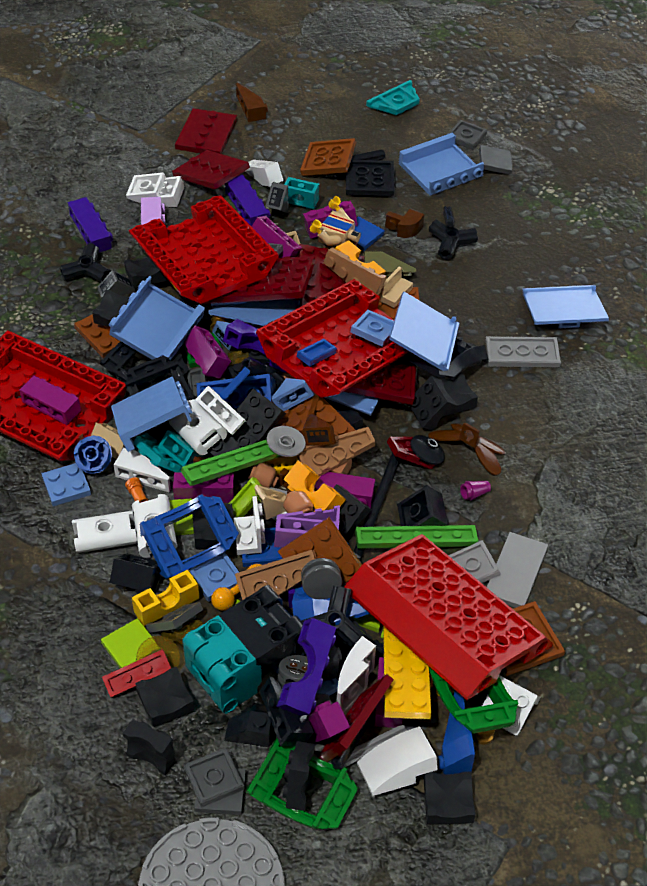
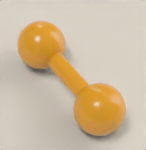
M253 564L248 569L261 566L262 564ZM238 584L231 589L226 587L217 588L211 596L212 605L220 611H226L231 608L235 602V595L240 593Z

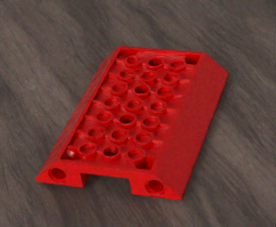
M221 195L191 206L193 218L186 219L179 224L170 225L166 228V225L159 218L143 225H137L129 230L131 236L179 294L200 304L266 278L279 257L278 253Z
M355 279L256 331L266 357L295 379L305 380L311 390L321 398L342 393L410 352L390 339L382 347L350 332L351 326L367 310L394 321V319L378 309L380 296ZM322 339L327 340L337 348L335 354L312 366H308L297 358L298 351Z
M7 330L0 337V432L59 461L75 460L74 450L78 442L85 437L91 436L96 423L107 424L114 417L111 406L123 400L127 390L125 383ZM33 376L45 379L48 383L59 386L62 390L79 398L81 411L68 425L23 403L21 398L16 399V397L21 396L20 389ZM79 424H84V425H85V426L76 427V426L79 425Z
M423 534L363 563L344 586V588L352 589V598L466 700H469L497 682L501 670L517 659H520L525 664L553 645L546 636Z

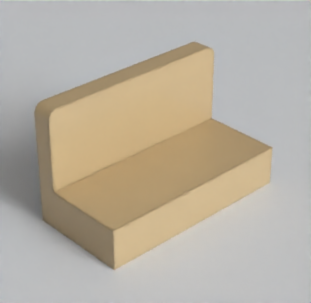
M398 267L385 280L380 292V301L391 307H395L400 302L403 292L409 293L413 289V283L402 278L401 267Z
M106 423L95 424L91 436L95 435L104 438L111 446L112 457L117 459L122 449L125 448L119 437L118 430Z

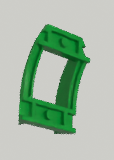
M429 667L433 682L449 712L471 733L506 728L514 724L518 701L512 699L502 684L500 677H498L497 682L485 689L493 704L462 710L454 699L447 682Z
M276 738L253 780L247 786L246 793L281 815L315 829H337L358 789L354 781H351L346 772L347 769L344 767L342 770H335L332 764L313 756L308 764L310 773L322 780L333 783L316 816L302 810L286 808V802L273 795V792L285 772L290 750H295V747H280L279 741Z

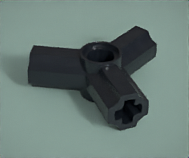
M437 219L429 226V232L442 240L438 255L444 260L452 258L458 245L476 243L478 241L476 228L458 230L455 227L448 228Z
M91 243L84 246L82 256L78 258V261L60 266L64 280L82 276L85 278L92 277L102 282L111 270L96 263L99 247Z
M248 357L241 363L240 370L242 371L246 367L250 370L249 376L270 374L275 379L276 391L285 380L279 374L278 369L269 365L270 361L262 363Z
M333 585L328 611L310 618L319 621L327 620L329 625L334 626L330 622V616L338 613L341 616V622L339 625L334 626L336 627L335 633L353 648L362 636L365 637L366 634L346 617L352 589Z

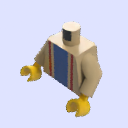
M335 196L328 203V206L336 211H332L322 224L316 219L310 226L312 233H318V242L324 243L327 246H338L350 240L359 242L361 233L355 231L354 220L350 219L342 207H339L341 200L338 196Z

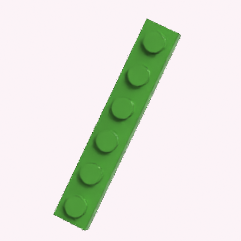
M267 440L183 466L181 473L189 485L193 486L281 457V455L273 452L269 448Z
M475 525L356 527L355 530L357 548H395L421 534L437 547L471 546L478 542Z

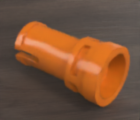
M133 477L126 481L125 487L133 496L134 501L139 500L140 503L148 501L142 490L143 486L139 478Z

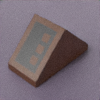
M310 414L303 427L306 445L336 443L333 425Z

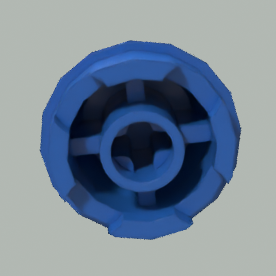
M100 436L85 437L75 447V463L85 473H100L111 462V446Z

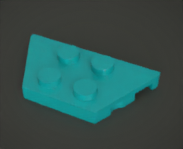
M409 80L367 100L366 106L398 115L418 105L420 99L416 94L415 88L412 87V81Z
M146 431L144 434L136 437L133 444L138 448L140 454L151 459L150 462L153 465L181 473L183 466L158 447L160 441L154 436L149 435Z

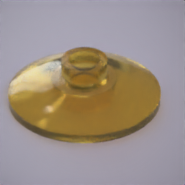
M194 619L183 623V628L175 632H171V630L162 631L161 637L165 641H179V643L183 644L184 636L203 625L200 620Z
M154 636L146 639L140 645L136 661L163 649L171 668L176 666L178 668L180 652L177 645L171 639L164 636Z

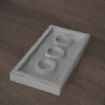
M486 336L488 366L560 367L561 365L557 337Z
M509 532L496 564L501 575L490 579L487 588L508 606L516 608L525 605L546 554L548 544Z

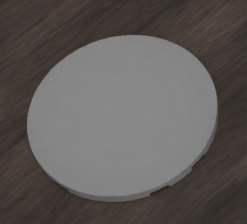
M202 818L199 819L200 821L182 824L162 837L148 854L138 881V886H284V874L274 848L255 829L236 820Z

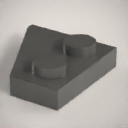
M200 602L186 604L162 616L164 620L154 623L150 622L145 626L149 633L165 630L175 632L183 628V623L197 618L196 614L203 610Z

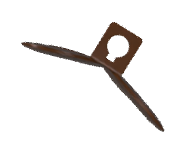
M453 423L451 424L453 430H437L428 434V437L438 441L461 440L475 449L480 462L488 472L493 475L501 473V466L494 453L505 454L504 449L496 443L480 437V431L467 423L463 425Z

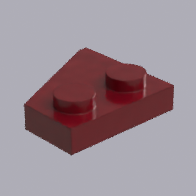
M389 437L387 444L396 457L433 469L435 465L424 462L412 451L410 441L413 437Z

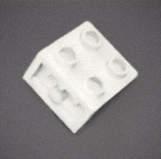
M253 496L254 516L234 518V525L239 533L236 538L237 555L262 553L261 544H265L264 520L262 519V504L257 503V496Z
M499 675L513 700L518 701L514 724L503 729L514 735H519L533 705H537L541 697ZM487 695L482 706L493 704L489 695Z

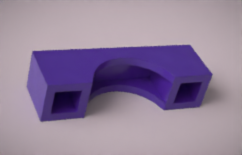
M239 319L226 326L223 342L236 349H254L265 355L256 334L257 328ZM269 359L270 366L286 373L285 370Z
M314 618L303 622L297 642L306 652L308 660L307 670L298 682L283 685L277 707L299 716L309 715L314 710L316 692L320 689L323 682L321 676L329 663L328 653L336 640V635H334L336 627Z

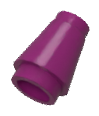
M465 481L460 486L462 497L468 500H473L491 491L489 481Z

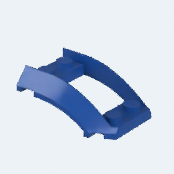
M202 494L179 507L139 524L141 537L144 536L161 570L159 574L166 579L187 569L194 568L229 550L239 534L222 499L215 496L206 497ZM202 509L219 543L181 561L165 527Z

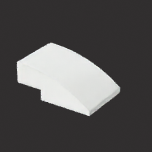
M164 172L134 175L126 197L138 203H141V198L161 197V203H165V207H177L185 186L181 176L166 178Z
M363 636L348 654L340 672L337 701L343 713L367 689L368 675L374 670L376 645Z
M419 726L379 744L358 760L357 766L371 795L375 796L415 784L416 776L436 771L437 756Z

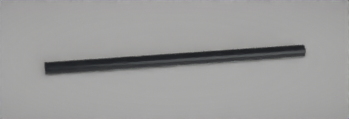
M393 452L370 508L372 510L367 515L363 527H374L400 460ZM356 543L354 552L361 557V561L365 548H357Z

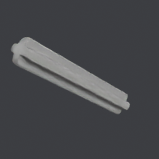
M399 725L355 747L344 767L360 760L366 753L384 741L407 731L405 726Z

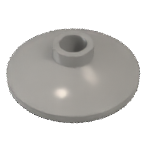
M277 426L271 429L267 435L269 448L278 455L284 457L297 456L305 448V438L295 428Z

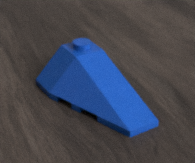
M270 374L248 376L225 401L234 410H237L251 390L255 389L274 403L272 396L276 392L275 379ZM233 379L197 383V397L207 386L219 395Z
M303 586L296 588L292 600L293 616H298L300 620L325 613L328 611L330 598L313 599L304 592ZM350 596L346 617L353 616L354 618H359L370 614ZM338 613L332 614L330 622H335L336 625L340 624L341 616Z
M455 690L453 697L463 710L465 709L463 696ZM450 713L441 755L437 756L438 769H442L443 774L472 772L475 757L472 733Z

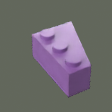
M340 505L334 506L330 510L322 511L319 508L315 509V512L310 513L299 511L277 515L274 547L282 548L328 517H330L339 530Z

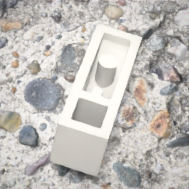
M249 161L250 168L245 172L261 185L271 188L272 182L279 183L283 181L278 162Z
M209 386L195 399L232 435L246 421Z
M126 448L122 449L114 463L115 477L124 480L137 477L140 479L141 485L170 492V477L136 450L127 452Z

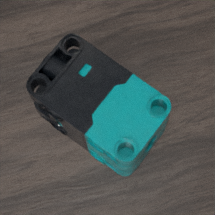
M265 585L254 594L246 597L241 602L184 636L182 642L185 666L224 714H227L260 692L269 677H274L277 681L279 664L284 658L292 655L307 656L303 647L297 642L303 622L298 616H291L283 607L282 598L270 585Z

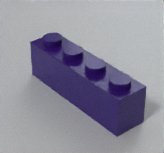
M243 174L225 183L226 194L236 209L241 211V216L251 227L257 217H271L269 209L265 208L262 199H259L256 190L252 189L249 180H246Z
M87 197L68 202L69 215L86 244H95V246L99 247V253L112 249V234L107 231L106 224L101 221L99 213L95 212L93 203H90Z

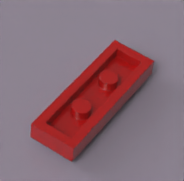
M162 649L103 676L102 679L112 698L136 687V682L162 675L171 669V666Z

